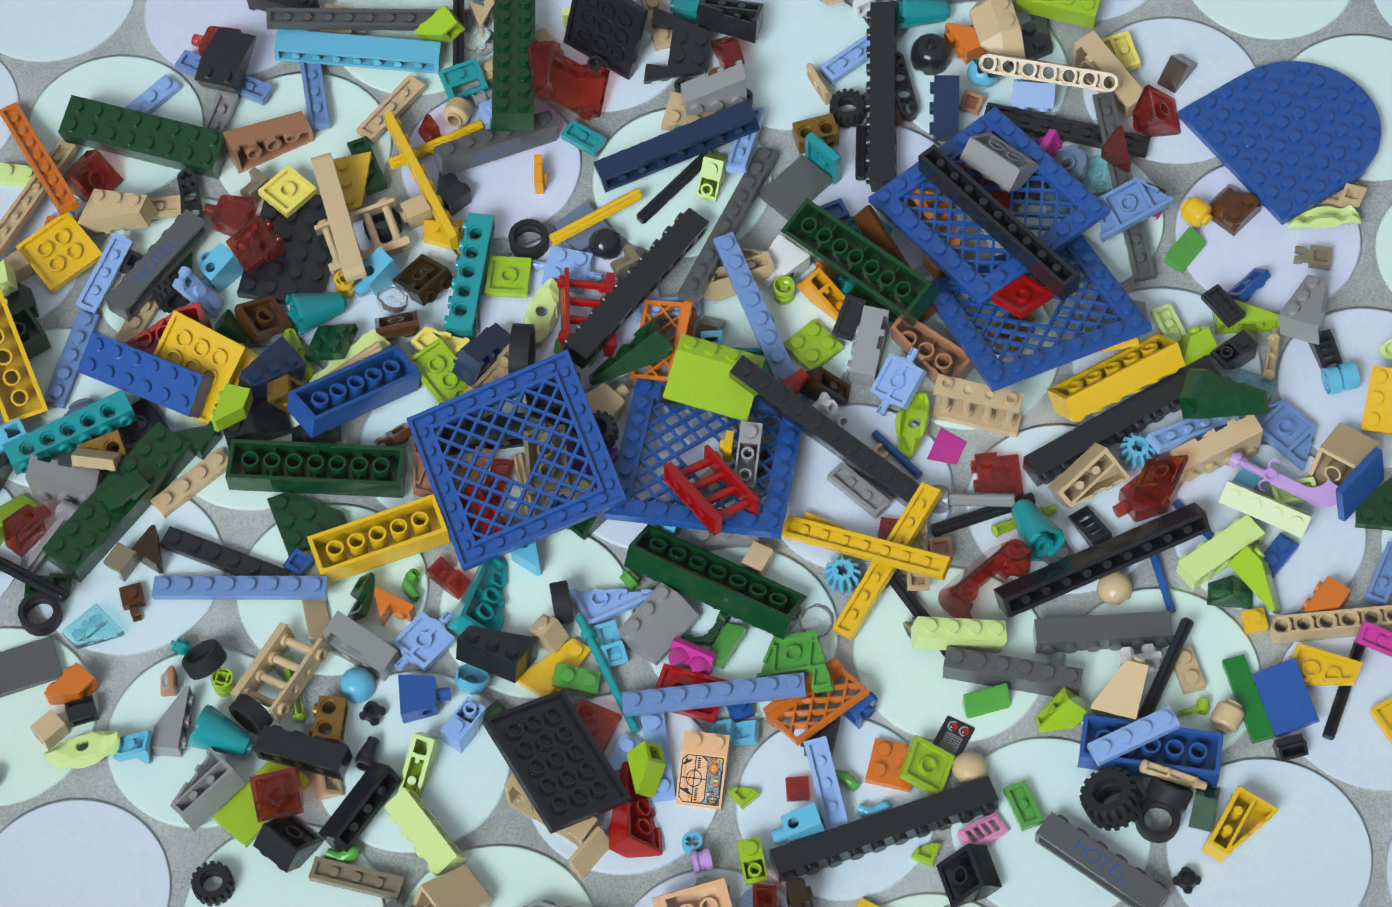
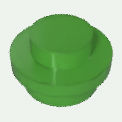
M631 570L628 572L622 571L623 574L619 578L630 590L634 587L637 588L639 586L637 584L639 578Z

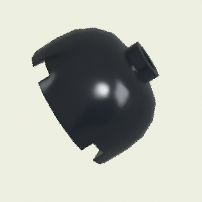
M934 33L920 36L913 43L910 51V61L916 71L918 69L923 71L925 75H937L944 72L951 62V49L948 42L942 36Z

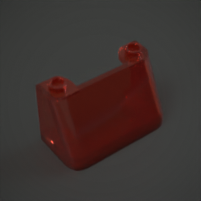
M556 41L530 43L527 56L533 91L537 93V96L547 98L578 114L579 118L583 120L600 117L610 70L604 67H600V70H592V65H581L560 54L561 44Z
M1019 539L1009 540L992 546L939 591L938 602L940 606L953 618L973 619L970 610L973 608L972 602L978 596V589L997 573L1004 580H1007L1009 576L1020 578L1029 574L1032 549Z

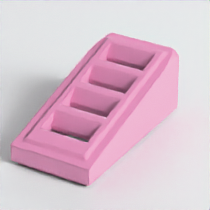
M995 812L959 830L957 838L963 846L968 843L988 845L1008 833L1009 829ZM995 821L1000 830L996 831L991 822ZM987 825V827L992 833L988 834L984 829V826ZM977 830H980L984 836L983 838H980L976 832ZM972 834L977 841L973 842L969 835Z

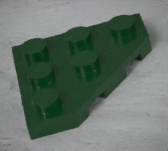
M1392 477L1376 488L1356 509L1355 528L1392 531Z
M288 491L267 499L288 556L296 548L302 552L310 550L308 536L348 523L344 512Z

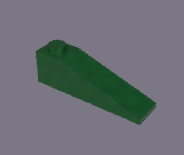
M656 317L652 318L633 334L635 338L629 344L623 343L618 348L619 350L615 358H607L589 375V383L592 386L656 363L660 359L664 360L670 356L673 350L672 341Z
M1189 369L1179 400L1183 419H1207L1267 414L1270 412L1267 394L1265 390L1247 383L1240 384L1231 380V377H1222L1210 369Z

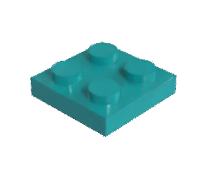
M810 132L805 136V157L830 176L832 183L835 185L841 180V156L837 150L831 149L820 136L817 137Z

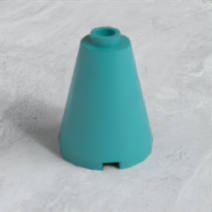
M944 0L895 1L897 29L900 30L945 22L951 14V7Z
M340 292L287 294L285 301L286 305L290 304V311H287V315L293 328L298 332V336L343 314L345 308L348 307L346 297L342 296Z
M1021 499L1014 504L1012 515L1025 557L1030 561H1041L1042 556L1048 554L1051 557L1057 553L1065 543L1063 531L1032 501Z
M209 704L205 705L195 723L194 732H191L188 745L194 748L208 750L211 747L215 752L244 757L245 754L250 755L255 745V742H252L253 736Z

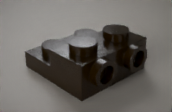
M421 254L398 274L392 282L395 287L408 293L411 300L425 306L427 303L434 302L437 294L443 289H448L451 286L453 276L448 267Z
M802 877L793 878L786 883V902L788 907H813L811 887L806 886L805 880Z

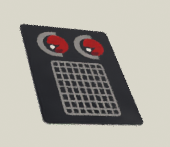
M947 716L932 744L951 753L956 758L959 754L963 753L975 728L951 716Z

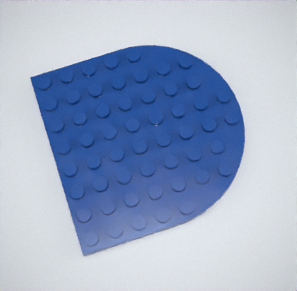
M1285 61L1254 68L1179 110L1177 115L1247 190L1258 198V201L1281 225L1344 189L1346 183L1353 184L1366 173L1367 168L1375 160L1381 140L1380 117L1369 95L1346 75L1331 68L1308 62Z

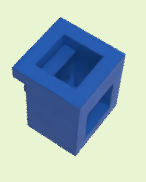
M869 691L870 694L843 713L858 729L862 727V720L870 718L875 712V704L878 702V698L871 691Z

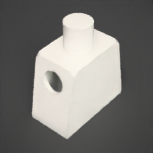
M779 234L767 250L775 269L763 283L766 286H770L780 276H789L794 280L810 268V255Z

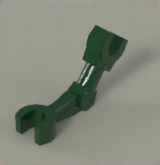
M720 611L716 618V623L707 634L699 637L684 634L681 638L698 646H711L718 637L722 627H725L730 621L731 616Z

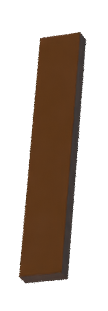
M871 205L865 206L853 217L865 238L910 267ZM933 302L919 318V322H926L938 312Z

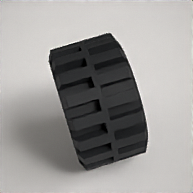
M1108 766L1106 770L1100 768L1096 774L1095 772L1091 773V778H1086L1084 781L1085 786H1081L1080 792L1082 794L1079 795L1081 805L1091 822L1100 829L1104 827L1105 831H1111L1112 828L1118 831L1122 826L1124 828L1128 827V823L1131 821L1134 823L1137 820L1136 815H1140L1142 812L1140 807L1144 806V801L1142 800L1143 794L1133 776L1127 770L1124 771L1121 767L1114 769L1113 766ZM1120 794L1115 801L1103 804L1109 796Z

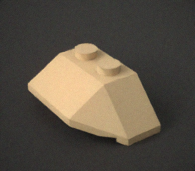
M979 0L969 11V15L980 46L990 53L1025 58L1021 27L1012 1Z
M741 248L757 287H759L775 269L769 252ZM722 262L702 296L715 302L736 296Z

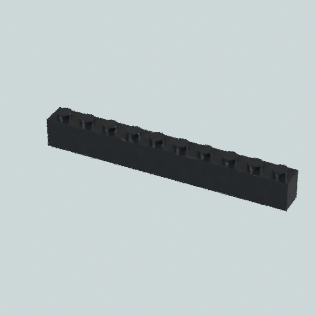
M895 1L870 3V11H867V23H870V28H867L866 33L870 46L866 47L867 58H870V64H866L867 76H870V81L866 82L867 94H870V99H866V110L870 112V117H866V129L870 130V135H866V147L870 149L869 153L866 154V166H869V172H866V184H870L871 192L878 191L897 177V10Z
M934 144L918 155L919 171L1058 298L1064 301L1079 290L1080 274Z
M688 208L684 214L682 212L678 214L674 220V225L666 227L662 233L663 237L660 240L656 239L652 243L650 251L648 253L644 252L640 256L638 264L635 267L631 266L625 279L623 281L619 279L613 287L614 291L611 294L607 293L601 300V305L591 310L588 315L589 318L579 323L573 336L571 334L568 335L564 340L563 345L565 347L563 351L568 349L574 364L581 369L587 366L702 238L709 225L708 220L691 208Z
M744 355L740 357L730 370L729 378L903 506L907 507L920 484Z
M1204 356L1024 456L1023 469L1037 487L1042 484H1049L1056 476L1062 474L1095 442L1109 449L1115 443H1122L1124 436L1128 437L1131 433L1135 432L1140 433L1147 425L1161 421L1165 415L1171 412L1179 411L1181 409L1179 396L1189 369H1210L1215 371L1217 375L1221 376V374L1208 357Z
M1193 502L993 589L999 609L1008 618H1011L1207 533L1211 529L1206 511Z
M989 776L770 849V861L779 883L784 881L787 883L791 879L805 874H816L820 869L826 867H837L843 861L849 859L858 860L870 852H881L886 847L894 844L902 845L908 839L914 837L923 838L932 831L938 829L943 831L949 829L953 824L970 822L976 816L982 814L983 816L991 815L998 809L999 799Z

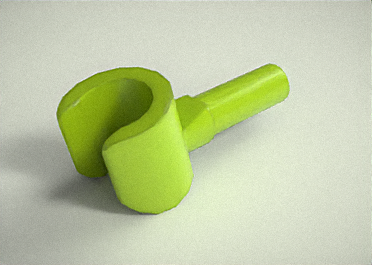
M1207 698L1198 699L1197 706L1178 710V716L1191 713L1199 715L1208 714L1209 700Z

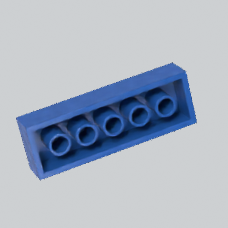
M93 331L77 371L194 418L200 417L214 377L108 335Z
M394 345L289 391L287 410L310 437L313 438L417 391L421 371L397 345Z
M1084 714L1077 767L1099 770L1100 768L1106 770L1108 766H1113L1114 769L1121 767L1131 775L1152 777V775L1141 773L1139 770L1141 761L1146 759L1153 763L1198 776L1200 780L1206 781L1208 786L1217 787L1224 733L1180 727L1167 735L1098 766L1090 754L1087 744L1135 721Z

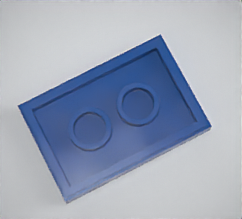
M1375 447L1335 489L1338 519L1345 522L1384 480L1383 454L1381 449Z
M1296 658L1252 674L1276 738L1320 722Z

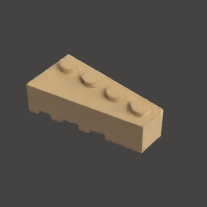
M1094 30L1074 43L1073 66L1116 72L1122 77V86L1118 90L1113 91L1118 112L1128 119L1146 106L1147 93L1144 88L1136 82ZM1091 73L1087 75V82L1089 84L1095 82V77ZM1111 76L1107 79L1109 87L1113 88L1115 86V79Z
M1245 415L1246 417L1238 421L1233 418L1226 422L1227 425L1219 431L1212 429L1206 432L1201 440L1198 441L1194 438L1170 450L1168 460L1174 466L1172 471L1178 482L1192 481L1201 474H1210L1224 465L1230 466L1228 461L1233 452L1243 453L1241 458L1255 456L1259 452L1263 429L1255 415Z
M512 773L504 784L507 803L545 826ZM597 816L555 833L580 847L593 830L599 826Z

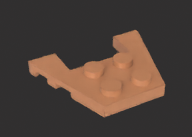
M413 438L412 491L415 496L425 497L434 494ZM483 448L481 452L491 456L493 450ZM479 456L475 466L484 469L489 459ZM446 460L451 472L454 463ZM459 465L454 475L464 478L468 468ZM472 470L468 480L475 482L481 475V472ZM453 479L458 490L461 481ZM466 483V484H465V487H464V489H463V491H462V494H463L471 485H469V484Z

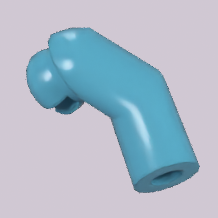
M882 800L873 807L860 803L857 814L868 817L891 809L892 804L889 800Z

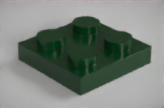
M356 324L318 326L304 354L306 361L316 362L345 359L358 332Z

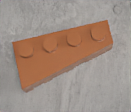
M302 111L223 132L229 157L239 174L314 141L312 129Z
M898 317L891 326V339L906 355H908L911 347L919 350L914 363L927 372L926 376L934 384L938 374L965 380L974 369V365L962 348L923 323L917 321L912 327Z

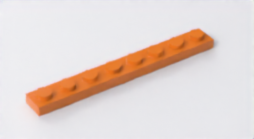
M15 102L0 109V117L60 216L78 208V201L18 103Z

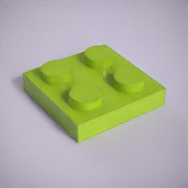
M489 256L485 296L528 298L532 258Z
M815 319L811 320L783 343L787 353L807 371L819 366L823 367L843 350V345Z
M915 735L911 739L898 777L930 795L942 792L955 756Z

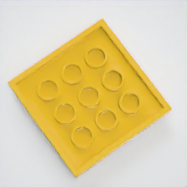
M174 310L153 354L214 377L199 418H195L206 425H212L210 415L212 410L216 409L215 404H217L218 394L220 391H223L225 383L232 384L248 348Z

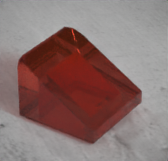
M429 113L426 114L418 130L425 143L441 136L439 126Z

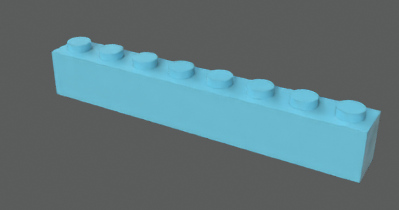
M277 29L274 47L275 61L321 63L323 65L438 74L441 60V42L433 40L423 41L411 38L399 39L393 37H374L372 35L362 36L332 32H313L310 30Z

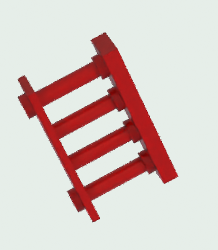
M565 267L562 275L558 276L557 288H560L561 330L558 334V343H561V352L565 347L563 345L564 340L570 335V324L579 325L582 320L586 321L589 318L570 315V305L598 308L603 297L607 293L611 294L614 291L615 273L606 272L604 279L600 280V282L569 279V268ZM569 287L599 290V293H602V298L595 300L570 297ZM616 333L603 347V356L612 357L617 347Z
M709 445L704 446V459L683 469L677 468L672 462L664 465V482L713 536L721 533L723 519L747 508L755 516L758 515L760 503L758 495L746 486L721 459L719 453L714 451ZM706 467H709L714 472V474L695 483L690 482L686 478ZM720 480L727 486L707 497L699 492V490ZM732 494L740 500L720 511L715 510L711 505Z

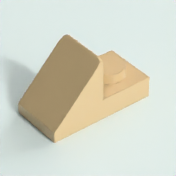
M485 0L483 6L469 2L472 18L481 36L485 35L494 20V0Z

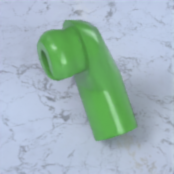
M414 568L405 574L402 582L403 590L413 603L421 598L420 593L416 589L420 573Z
M835 769L838 781L843 782L852 792H855L860 787L861 783L848 771Z
M353 844L348 852H339L329 848L325 858L349 864L359 857L361 849L356 844Z

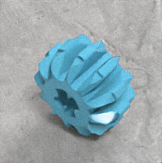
M1141 432L1138 436H1135L1133 433L1130 434L1129 438L1124 436L1122 443L1119 445L1120 460H1124L1125 467L1131 464L1133 470L1137 466L1143 470L1145 464L1150 466L1156 457V451L1148 443L1146 437L1143 438Z
M842 555L841 560L833 557L832 563L827 562L826 570L823 571V577L826 578L825 584L831 586L833 592L837 589H840L841 594L844 593V589L852 592L853 586L857 587L859 585L862 572L859 570L860 565L853 563L854 559L852 557L845 560V556Z

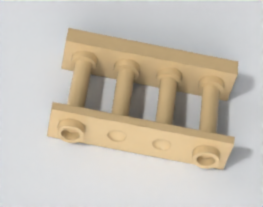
M389 197L382 198L376 204L349 213L352 223L364 220L373 244L371 249L366 251L360 249L363 263L378 247H381L390 257L412 249L408 235L403 236L400 234L391 209L397 207L394 197L390 199ZM382 212L393 237L391 242L385 244L380 242L371 217ZM323 219L317 223L318 225L314 226L317 236L324 234L333 259L332 263L328 264L332 277H334L339 270H342L328 219Z
M938 374L933 394L938 396L935 400L931 418L1017 438L1022 420V415L1018 414L1021 409L1024 393L1007 389H999L992 392L988 385Z
M282 622L278 624L230 692L234 700L240 694H246L260 704L269 707V712L278 723L288 714L295 700L330 652L321 638H318L313 646L294 639L295 636L288 625ZM290 646L307 653L301 664L282 657L287 647ZM276 664L294 671L288 682L269 674ZM262 683H268L282 689V691L275 700L257 693Z

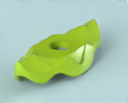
M926 391L917 392L907 410L900 409L895 418L898 448L909 459L914 457L924 436L927 434L930 420V403ZM913 420H921V423L918 427H910V424Z

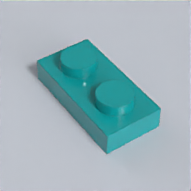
M571 120L560 133L562 140L594 157L607 143L606 137L574 120Z

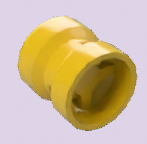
M339 270L334 276L336 291L346 298L353 297L356 293L352 288L357 284L356 280L346 283L343 270Z

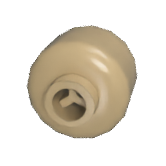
M453 97L444 108L443 118L452 127H463L468 123L472 115V105L465 98Z
M1227 698L1225 701H1219L1210 718L1212 723L1216 725L1214 729L1227 735L1228 731L1236 732L1245 717V713L1242 710L1243 706Z

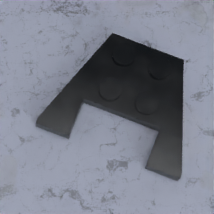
M654 7L652 28L672 30L668 66L646 64L644 84H651L659 80L662 82L668 81L670 78L707 74L712 32Z
M1028 14L1032 20L1020 25L1025 58L1037 60L1052 54L1053 46L1047 18Z

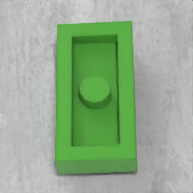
M556 663L552 687L596 696L598 694L601 672Z
M1025 780L1003 788V793L1021 832L1043 824L1044 820Z

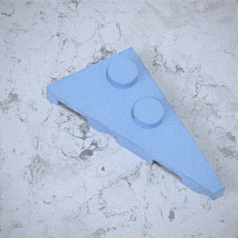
M627 589L570 590V594L580 614L584 615L590 628L639 607L653 592L651 589H641V592H627Z

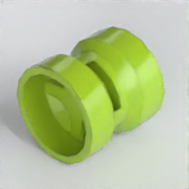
M789 276L777 277L773 283L774 299L781 305L790 304L795 298L794 281Z
M220 667L211 674V682L215 693L220 697L231 696L230 692L236 685L232 672L228 668Z

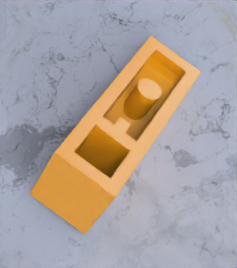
M818 267L810 271L796 287L812 304L836 321L845 295Z

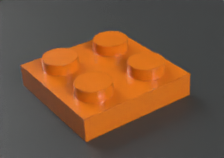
M875 738L865 783L911 792L912 784L898 777L909 745Z

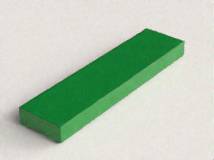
M1244 654L1222 660V666L1237 703L1243 706L1242 710L1245 713L1243 722L1251 743L1273 739L1275 736Z

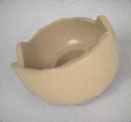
M1117 571L1099 579L1097 591L1100 598L1106 603L1120 605L1123 601L1130 600L1133 587L1129 578L1122 572Z
M967 751L959 754L953 761V775L957 778L960 785L988 776L986 760L979 753Z

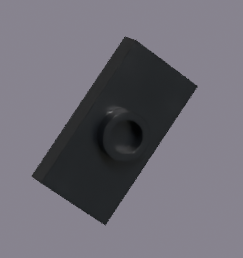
M1219 284L1201 295V300L1228 328L1246 317V312Z
M846 294L831 334L852 342L862 316L864 305L866 306L867 301Z

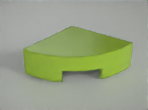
M737 786L727 791L728 795L742 810L760 797V793L751 787Z
M931 842L918 847L912 853L911 859L933 867L941 849V844Z

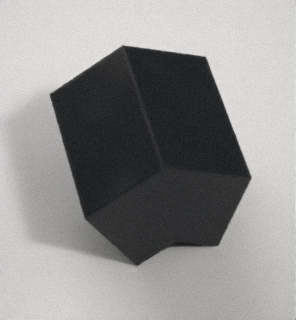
M92 695L65 703V710L71 727L99 720Z
M1302 733L1276 739L1272 745L1277 759L1281 762L1309 755L1307 742L1304 740Z

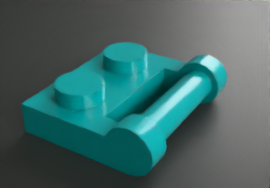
M476 57L438 71V76L448 101L453 97L467 99L472 94H477L480 90H489ZM478 80L479 86L454 95L453 89Z

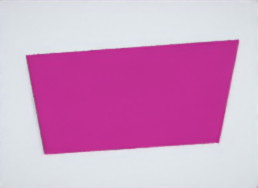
M940 428L927 459L957 465L966 441Z

